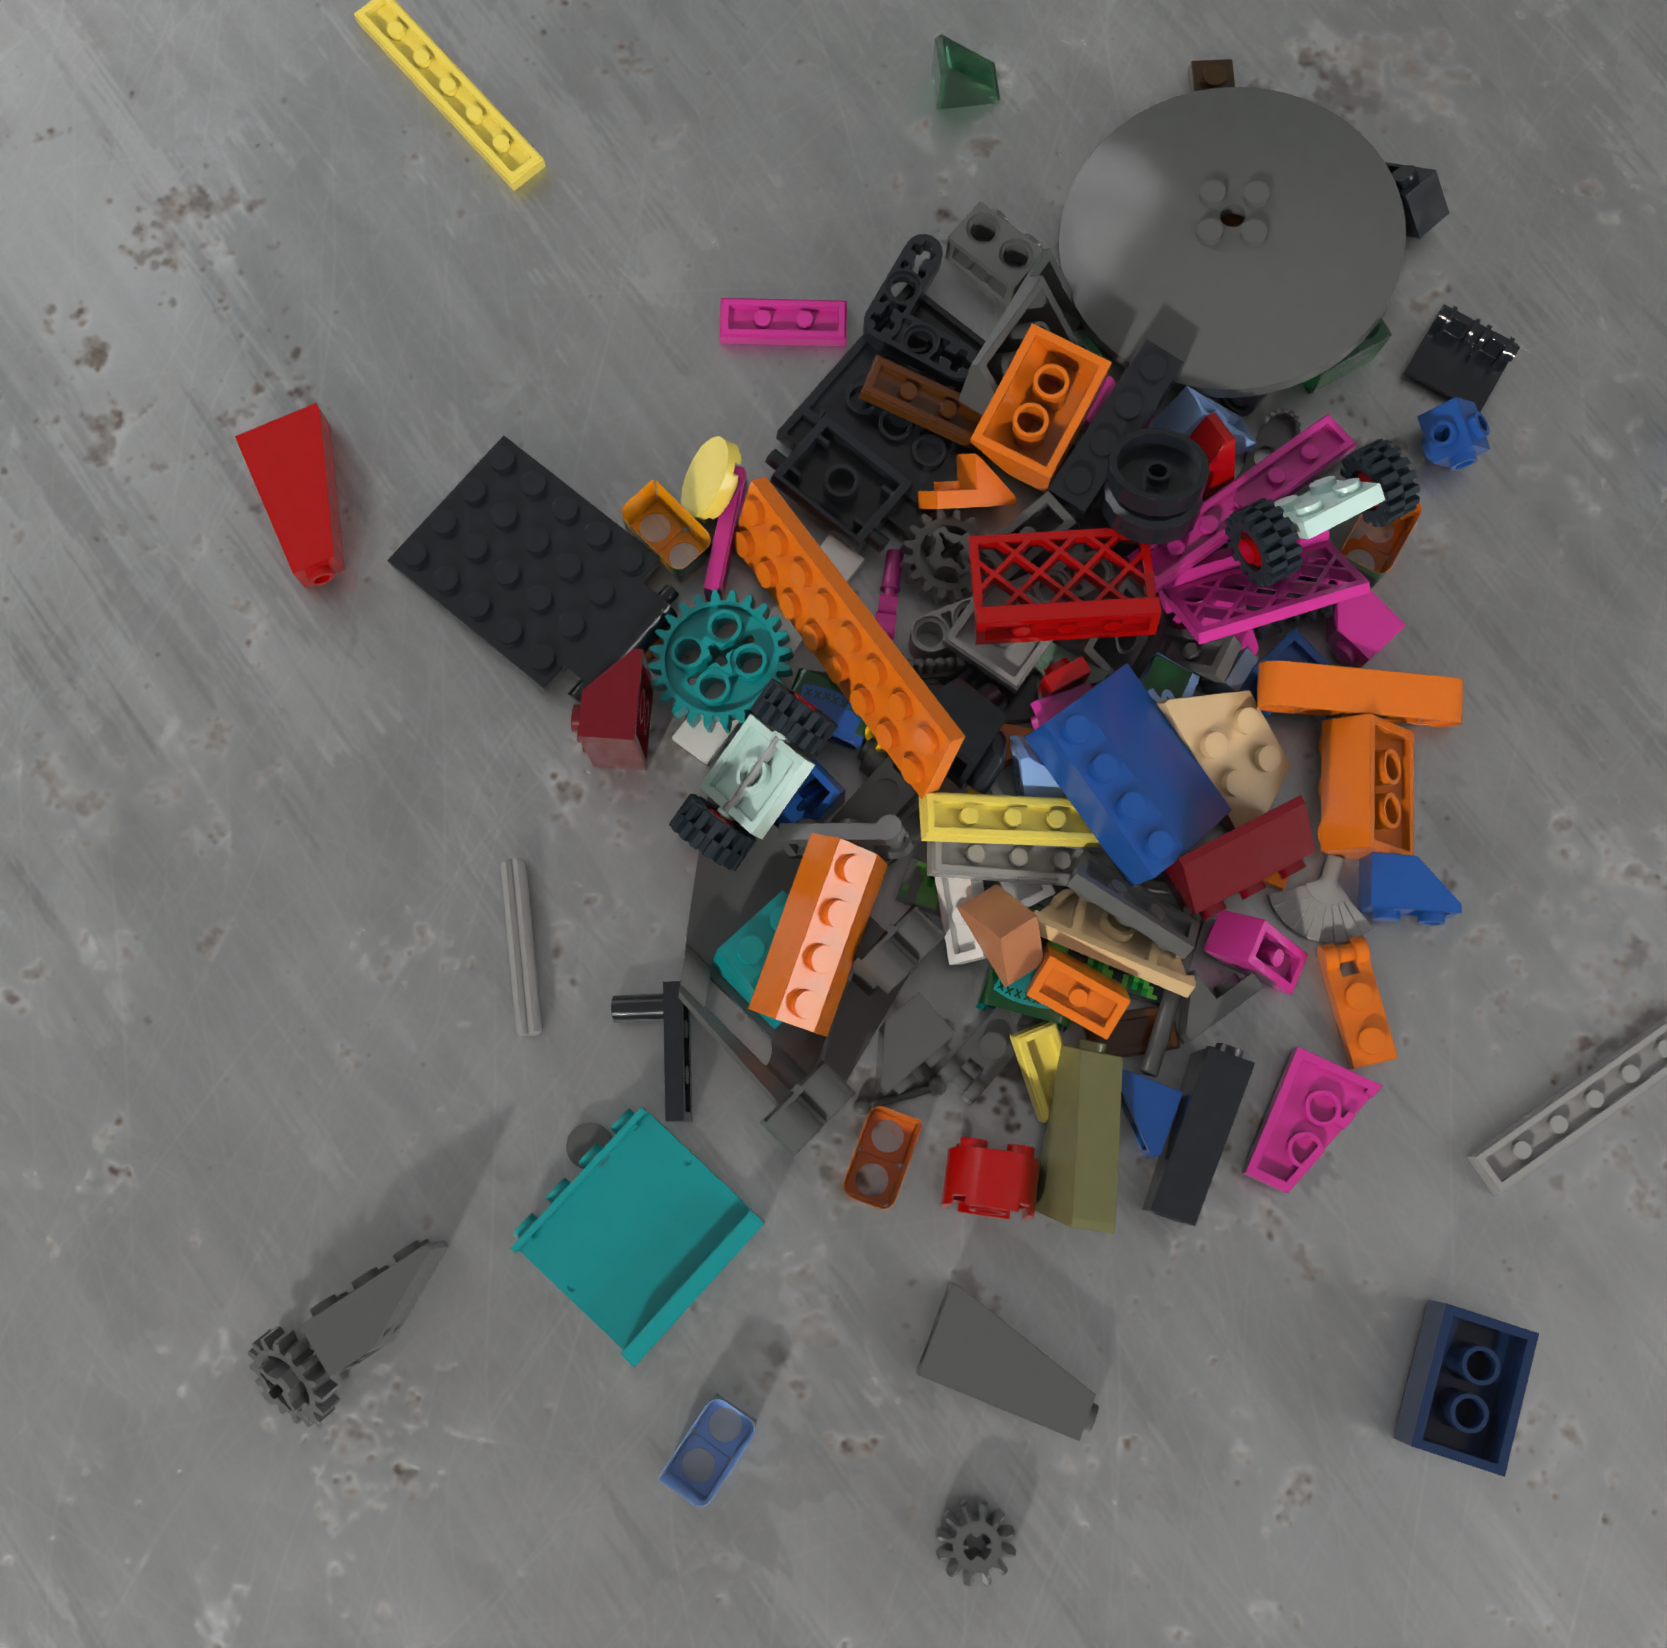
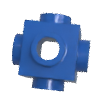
M1455 397L1417 416L1424 436L1421 440L1422 449L1426 457L1433 464L1450 467L1452 470L1463 469L1476 463L1478 455L1491 449L1486 437L1490 433L1489 425L1483 414L1477 411L1475 402Z

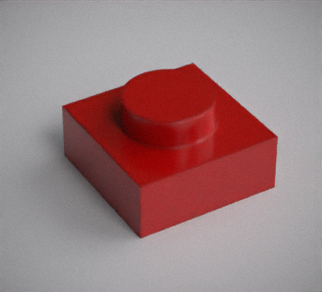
M1083 656L1069 662L1067 657L1062 658L1044 670L1045 676H1043L1038 690L1044 698L1081 686L1086 683L1091 669Z

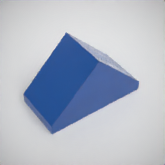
M815 758L810 760L815 764L814 768L774 822L778 827L779 823H795L799 819H812L824 823L845 803L846 790Z
M1122 1069V1111L1144 1158L1157 1157L1162 1154L1183 1092Z

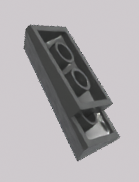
M1050 248L1042 250L970 366L958 401L981 415L987 409L1032 323L1079 345L1074 333L1081 323L1075 315L1071 299L1072 289Z

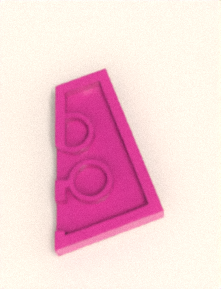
M1293 1048L1241 1173L1278 1191L1289 1193L1325 1152L1324 1149L1342 1129H1345L1356 1117L1355 1114L1369 1098L1374 1097L1383 1085L1303 1048Z

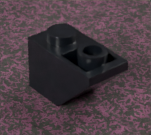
M1385 162L1396 182L1402 199L1406 222V236L1421 239L1449 214L1437 171L1413 165Z

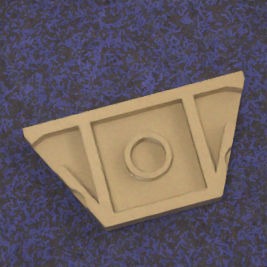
M1250 690L1160 700L1156 703L1232 809L1221 820L1228 832L1269 811L1291 764L1261 710L1257 709V703Z
M1071 888L1064 889L1054 896L1050 904L1040 912L1038 910L1033 912L1038 917L1040 937L1186 998L1189 997L1196 986L1194 975H1186L1181 957L1171 951L1162 950L1152 939L1133 927L1124 926L1112 914L1095 903L1084 901Z

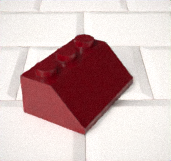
M633 648L582 690L581 705H573L571 730L572 732H577V742L582 744L583 753H587L594 767L647 770L654 686L652 685L653 680L643 649Z
M1301 795L1179 857L1177 861L1161 872L1181 911L1190 917L1199 913L1204 921L1227 909L1223 901L1226 898L1239 893L1242 900L1267 888L1263 879L1276 872L1279 873L1281 879H1284L1304 869L1306 865L1303 858L1316 852L1304 799Z

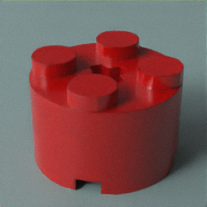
M961 1137L960 1143H957L956 1147L948 1148L941 1207L948 1209L953 1201L959 1202L958 1212L1010 1219V1211H1022L1021 1220L1034 1219L1041 1163L1039 1159L1034 1158L1035 1148L1026 1145L1007 1144L1006 1150L988 1148L987 1140Z

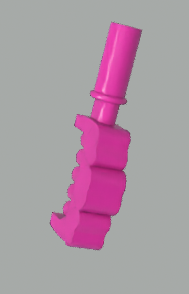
M888 549L886 552L883 581L880 586V590L884 594H880L878 611L875 617L891 640H894L897 619L898 596H895V594L901 591L899 585L902 569H900L899 564L904 556L898 549Z

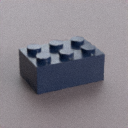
M1428 1300L1393 1438L1409 1446L1505 1477L1539 1333L1447 1303Z

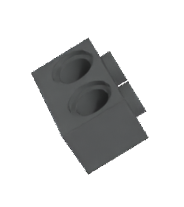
M980 201L948 236L945 258L1008 306L1043 249L1035 237L1030 234H1023L1012 226L1001 211L995 208L990 209ZM984 236L987 237L990 241L979 242L976 241L973 237ZM1017 261L1022 264V267L1013 268L1007 265L1006 262Z

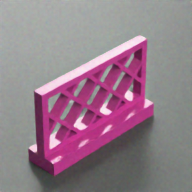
M1328 529L1311 539H1296V543L1302 546L1303 551L1299 554L1303 558L1302 564L1299 565L1301 568L1267 587H1258L1256 582L1252 583L1249 581L1248 572L1243 574L1239 569L1241 563L1239 560L1235 562L1232 556L1235 553L1233 548L1227 547L1214 551L1159 591L1160 605L1166 614L1174 612L1200 645L1370 593V582L1330 541ZM1299 576L1318 578L1316 582L1297 580ZM1330 580L1348 582L1342 585L1328 584ZM1258 588L1276 591L1274 595L1256 593ZM1288 592L1305 595L1299 598L1286 597ZM1216 601L1234 603L1231 608L1214 605ZM1246 605L1263 607L1256 611L1243 610ZM1204 618L1222 620L1206 626L1201 624Z

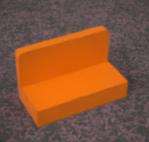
M1046 943L1042 949L1044 960L1025 989L1026 995L1107 1040L1131 1002L1125 986L1055 946Z

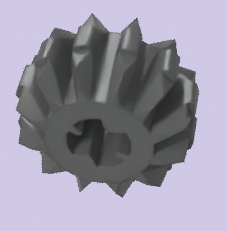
M964 1499L959 1502V1507L963 1514L961 1517L957 1518L950 1510H946L943 1513L944 1519L952 1528H936V1538L946 1542V1544L936 1549V1555L939 1560L951 1559L945 1569L950 1577L957 1575L964 1568V1585L971 1586L974 1582L975 1573L980 1572L981 1579L984 1585L987 1586L992 1583L989 1569L994 1567L1002 1575L1008 1572V1568L1003 1560L1000 1559V1556L1015 1557V1547L1004 1541L1011 1539L1016 1533L1012 1525L1000 1526L1005 1518V1513L1001 1508L995 1509L987 1517L988 1503L986 1500L980 1499L977 1503L976 1512L971 1513L970 1506L967 1500ZM970 1533L976 1538L981 1536L982 1533L986 1534L982 1536L985 1547L981 1551L976 1547L970 1548L969 1551L965 1550L969 1548L965 1538Z

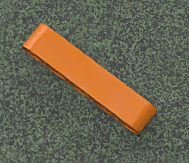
M1265 661L1258 664L1257 709L1269 712L1330 716L1334 718L1371 713L1392 723L1434 727L1460 726L1463 724L1464 680L1455 677L1302 662Z

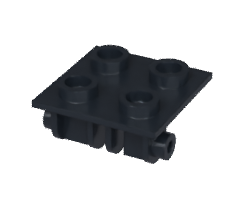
M1443 304L1404 374L1450 399L1458 397L1475 402L1477 411L1481 412L1508 362L1513 360L1520 346L1514 342L1515 338L1512 336L1508 339L1491 330V325L1488 324L1485 327L1480 324V319L1476 318L1474 321L1472 318L1457 311L1458 307L1455 305L1453 308H1450Z

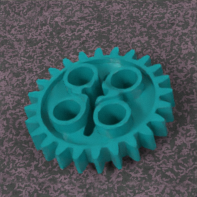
M715 589L711 594V602L705 603L699 594H695L696 607L690 609L686 604L680 602L679 608L682 616L679 619L669 614L665 616L671 626L670 630L656 629L655 631L663 645L650 646L653 656L660 660L648 665L653 674L661 675L652 681V685L656 691H665L661 695L660 700L665 707L674 704L671 712L677 719L688 713L687 723L692 728H695L703 719L704 727L708 733H712L717 722L721 723L726 733H730L732 721L738 720L742 726L747 716L753 713L750 708L771 678L785 685L780 680V677L793 676L791 666L782 662L793 659L794 654L791 648L782 647L790 641V637L787 631H778L783 625L778 615L768 618L771 611L766 603L755 609V600L751 594H748L742 603H739L735 590L729 592L726 601L721 600ZM727 624L737 626L736 633L726 639L717 637L719 630ZM754 638L753 643L745 644L747 639ZM693 649L701 651L700 657L696 662L692 664L681 663L682 657L687 651ZM721 655L728 661L722 667L715 661ZM751 658L762 659V665L757 671L753 673L742 672L743 664ZM697 678L695 684H689L690 679ZM716 683L726 685V689L720 697L716 699L706 698L707 689L711 685Z

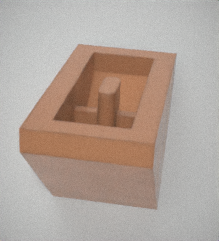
M995 884L957 907L1004 987L1011 985L1041 965L1044 958L1037 915L1000 886Z

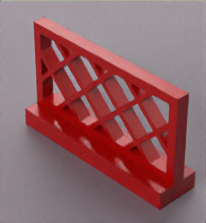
M1112 528L968 536L975 620V645L1156 635L1161 617L1160 597H1156L1150 544L1138 542L1139 554L1129 563L1112 551V549L1119 541H1130V539L1123 537ZM1086 544L1097 553L1083 565L1067 553L1074 545ZM1030 547H1042L1052 554L1040 568L1022 555ZM997 549L1007 558L995 570H992L979 560V550ZM1103 558L1121 570L1110 584L1091 571ZM1059 560L1077 573L1064 587L1046 574ZM1014 563L1032 575L1019 589L1001 577ZM1140 564H1141L1142 572L1137 569V567H1138ZM981 574L987 578L983 583H981ZM1130 576L1144 587L1145 597L1127 598L1116 589ZM1085 579L1099 589L1101 593L1094 600L1082 601L1071 591ZM1038 581L1056 594L1048 603H1036L1026 595ZM993 584L1011 596L1004 605L983 606V594Z

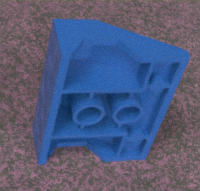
M1128 663L1024 737L1131 887L1153 879L1177 861L1179 857L1186 854L1232 810Z

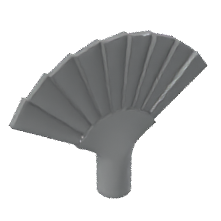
M1327 855L1322 876L1318 880L1306 883L1303 886L1267 895L1273 907L1272 909L1293 932L1317 942L1339 943L1346 942L1348 938L1364 935L1374 928L1349 900V896L1339 885L1345 859L1334 855Z

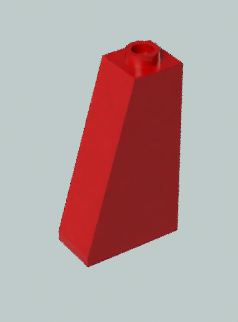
M314 403L235 436L292 573L304 587L326 584L334 579L335 574L345 570L331 427L318 404Z

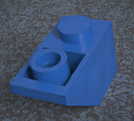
M1372 852L1359 860L1358 910L1361 913H1372V920L1397 922L1401 920V916L1417 917L1418 924L1437 926L1445 925L1446 919L1462 913V904L1418 856Z

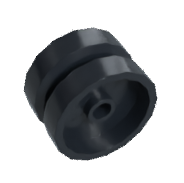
M1146 428L1129 433L1116 442L1109 456L1107 480L1102 496L1103 516L1110 527L1123 537L1142 544H1166L1182 539L1194 529L1200 515L1203 502L1202 495L1206 489L1210 473L1207 455L1198 443L1184 434L1168 429Z

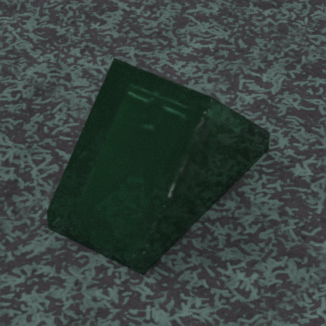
M942 34L935 38L931 75L937 110L994 104L1000 100L994 62Z

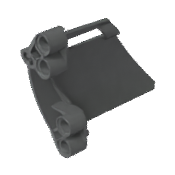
M708 796L707 801L719 808L720 806ZM774 823L763 839L756 837V843L736 871L716 864L713 859H708L699 851L678 998L776 1106L772 1112L760 1121V1124L794 1157L854 1096L856 1092L846 1082L910 973L947 934L915 903L894 925L891 923L885 930L870 916L828 1036H822L782 1022L774 1030L757 1012L748 1009V1002L711 965L720 946L782 890L788 895L790 893L802 858H790L777 841L779 827ZM709 979L771 1039L772 1053L770 1061L766 1066L705 1006Z

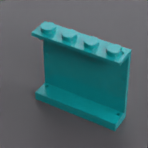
M643 1107L636 1113L629 1108L610 1128L616 1135L604 1148L596 1143L581 1158L578 1164L583 1170L571 1183L566 1178H563L545 1198L551 1205L539 1218L531 1213L515 1229L513 1234L518 1240L510 1248L514 1253L520 1251L621 1347L623 1350L620 1355L633 1367L641 1361L765 1224L759 1215Z

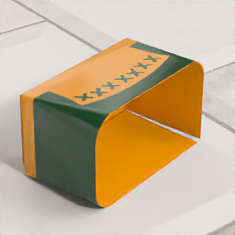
M652 479L623 506L622 517L624 525L633 537L661 558V565L683 585L709 561L712 548L711 538L708 531L657 480L656 496L654 479ZM653 513L665 516L670 523L669 534L665 539L658 542L646 540L640 532V524L643 518ZM685 527L688 531H682V528ZM680 543L694 545L699 551V555L686 567L674 568L669 560L672 548Z

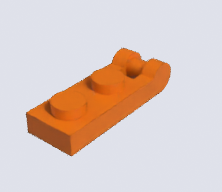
M1361 935L1348 938L1346 944L1335 946L1333 943L1318 945L1317 957L1349 1070L1397 1059V1052L1370 962L1369 945L1365 937ZM1351 961L1354 974L1342 977L1340 964Z

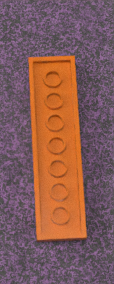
M765 476L751 480L732 541L737 554L746 561L757 576L760 585L768 591L777 603L782 615L791 622L803 638L805 646L814 653L823 665L830 680L837 684L851 703L854 712L862 718L874 734L879 746L888 753L897 765L904 780L911 784L921 799L928 793L938 792L965 735L769 479Z

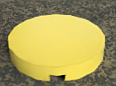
M720 436L710 438L700 447L692 459L682 486L681 505L701 524L707 523V518L714 520L723 513L738 485L739 476L733 473L735 463L741 465L742 460L738 445Z

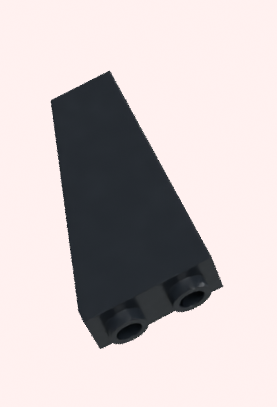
M1216 1043L1215 1047L1206 1046L1205 1049L1190 1054L1179 1090L1183 1094L1162 1154L1158 1157L1142 1210L1184 1225H1196L1254 1068L1255 1062L1242 1058L1243 1050L1224 1043Z

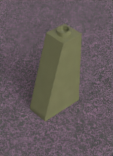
M1080 1039L1078 1048L1061 1045L1040 1160L1035 1211L1071 1228L1114 1234L1117 1208L1123 1057L1106 1053L1107 1044Z

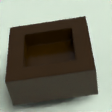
M1232 59L1191 61L1188 69L1190 93L1213 88L1235 87Z

